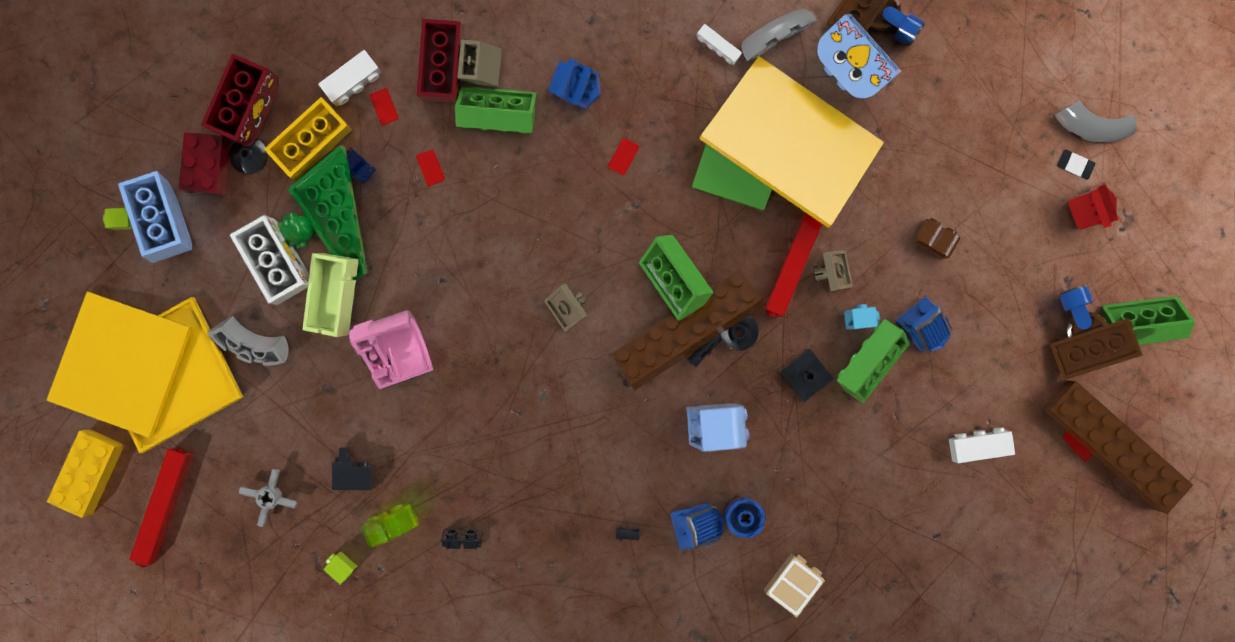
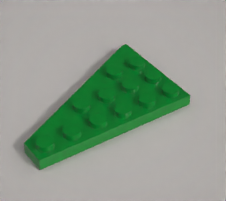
M339 146L288 188V190L330 254L359 259L357 276L352 279L357 282L368 272L347 153L344 146Z

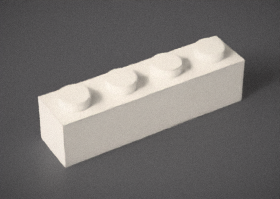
M706 24L697 33V39L702 43H706L709 49L715 50L718 56L724 57L727 63L734 65L740 58L742 52Z

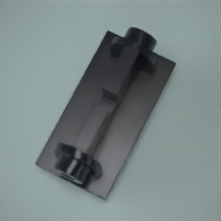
M443 530L441 537L442 547H446V549H460V543H463L464 549L481 548L480 538L482 530Z

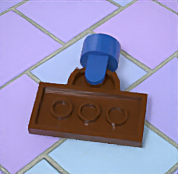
M842 0L827 21V24L832 27L845 14H851L866 32L869 28L875 31H885L894 27L898 30L894 39L907 47L912 46L925 26V21L910 13L909 16L901 13V3L899 0Z
M1083 285L1060 293L1059 298L1064 311H1071L1074 317L1068 323L1067 333L1069 338L1050 344L1063 380L1144 355L1129 318L1108 324L1106 319L1100 314L1088 311L1086 305L1094 302L1088 286Z

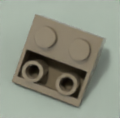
M461 39L457 77L460 83L498 87L502 48L481 41Z

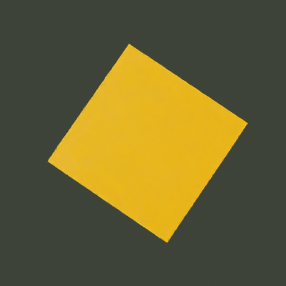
M87 292L47 401L145 437L153 438L192 327Z
M190 297L158 315L192 327V331L153 438L129 431L139 454L149 451L244 398L219 346L208 335L210 328L194 297Z

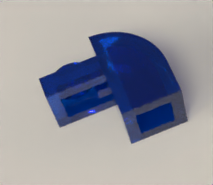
M350 147L346 152L350 173L355 179L364 184L376 169Z

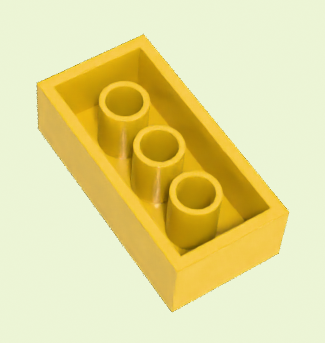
M320 97L264 150L290 178L297 181L353 129L327 101Z
M91 429L79 431L47 503L81 518L93 515L125 444Z

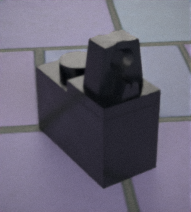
M340 447L339 457H335V462L332 463V490L374 489L375 465H369L368 461L358 462V465H356L354 458L350 457V447Z

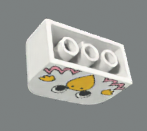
M263 215L230 234L269 304L278 305L308 288L309 273L294 246L289 245L283 238L278 222L275 219Z

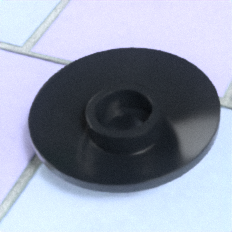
M256 139L250 146L234 142L229 151L230 163L240 173H257L267 162L268 153L264 150L266 147L259 139ZM245 151L249 152V155L247 157L243 156V153Z
M748 316L720 335L728 348L743 351L751 348L756 343L759 328L756 321L751 316ZM736 331H743V335L737 336Z

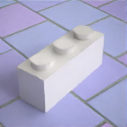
M363 50L318 85L334 105H343L354 93H360L366 84L376 81L382 72L369 54Z
M1004 427L993 428V432L986 433L985 430L974 431V435L969 436L966 433L955 434V438H949L952 461L963 463L1015 455L1012 431H1007Z

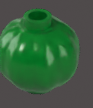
M296 212L281 217L283 222L278 223V227L286 242L291 246H295V249L306 246V241L313 234V227L308 218L304 215L297 216Z

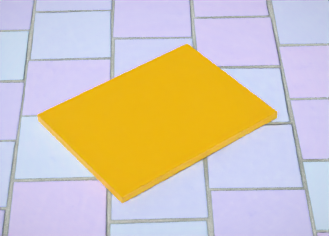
M760 56L755 60L699 138L828 228L838 216L884 143Z

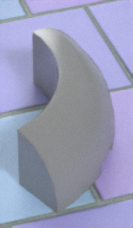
M796 9L788 12L744 39L741 45L742 52L747 61L758 58V56L777 44L776 40L781 41L786 37L789 38L803 32L817 20L810 11L805 9Z
M1080 100L1055 114V117L1063 127L1087 141L1115 142L1130 137L1137 131V124L1133 114L1121 119L1102 118L1090 112Z
M234 316L222 321L208 332L212 340L224 351L228 349L237 355L236 358L248 363L258 362L264 366L278 365L284 363L288 357L289 348L284 335L280 337L257 335L244 328Z

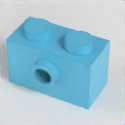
M867 304L855 305L856 309L844 311L846 329L877 327V323L880 322V315L876 311V307L867 308Z

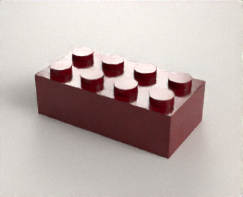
M422 19L417 97L421 101L457 102L460 90V81L457 78L460 47L464 34V27L461 21Z

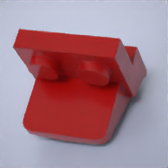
M1105 182L1091 187L1090 191L1073 197L1068 201L1076 226L1080 230L1097 224H1102L1103 228L1112 226L1111 222L1119 220L1116 212L1117 197L1107 187Z

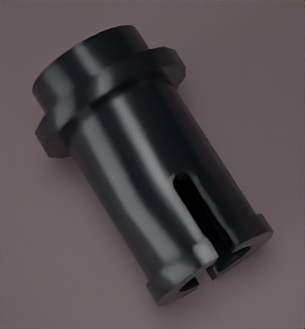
M616 527V539H619V541H622V539L639 541L640 528Z

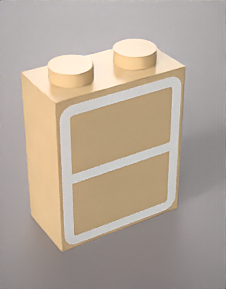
M791 553L764 588V591L795 617H798L825 580L821 576L823 573L815 566L810 568L806 565V559L799 554L794 556Z

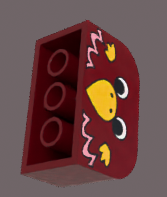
M232 53L200 126L244 146L252 145L259 136L279 87L278 76L268 68Z

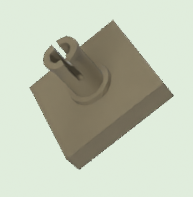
M846 250L823 253L826 267L815 269V274L824 273L823 275L815 276L816 280L828 279L831 291L853 287Z
M566 283L544 300L565 332L587 316L581 304L586 302L585 297L577 300L583 294L578 292L576 295H573Z

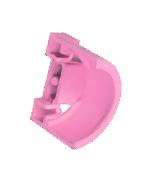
M408 310L374 322L370 320L353 326L354 329L349 330L352 346L357 354H360L364 359L379 389L433 370L431 358L420 328ZM387 354L390 359L391 365H388Z

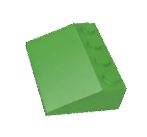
M708 144L705 145L692 188L764 211L772 189Z

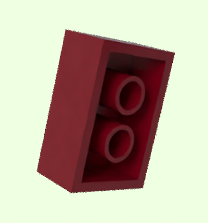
M184 132L178 190L192 194L225 196L231 140L221 135Z

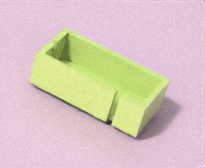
M312 253L302 330L334 337L349 335L356 280L352 279L357 276L359 259L327 253Z

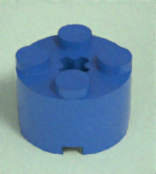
M747 496L736 497L725 508V522L730 531L737 537L752 538L763 530L765 513L763 508L754 499ZM742 514L747 515L748 519L746 521L742 519Z

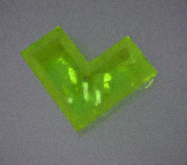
M399 504L391 508V513L389 514L383 512L365 520L367 524L360 528L369 548L393 540L417 527L419 523L410 504L403 507Z

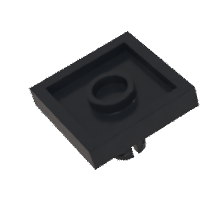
M811 349L806 350L779 372L802 402L808 400L834 379Z

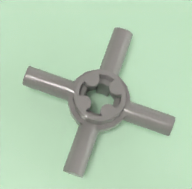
M272 468L268 486L261 488L259 491L242 486L239 489V494L256 498L257 505L261 507L257 526H265L269 509L276 507L278 504L294 509L297 507L298 501L283 498L281 490L275 487L280 472L279 469ZM267 492H269L268 497L273 498L272 502L266 500Z

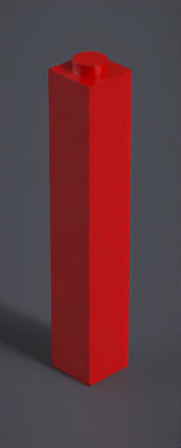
M806 212L803 213L763 309L768 311L767 315L776 319L778 316L783 317L822 226V223Z
M178 448L167 449L129 558L130 561L135 562V565L147 567L156 562L193 453Z

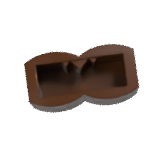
M936 219L923 220L913 241L944 259L950 258L960 240V237L956 235L957 232L951 228H943Z

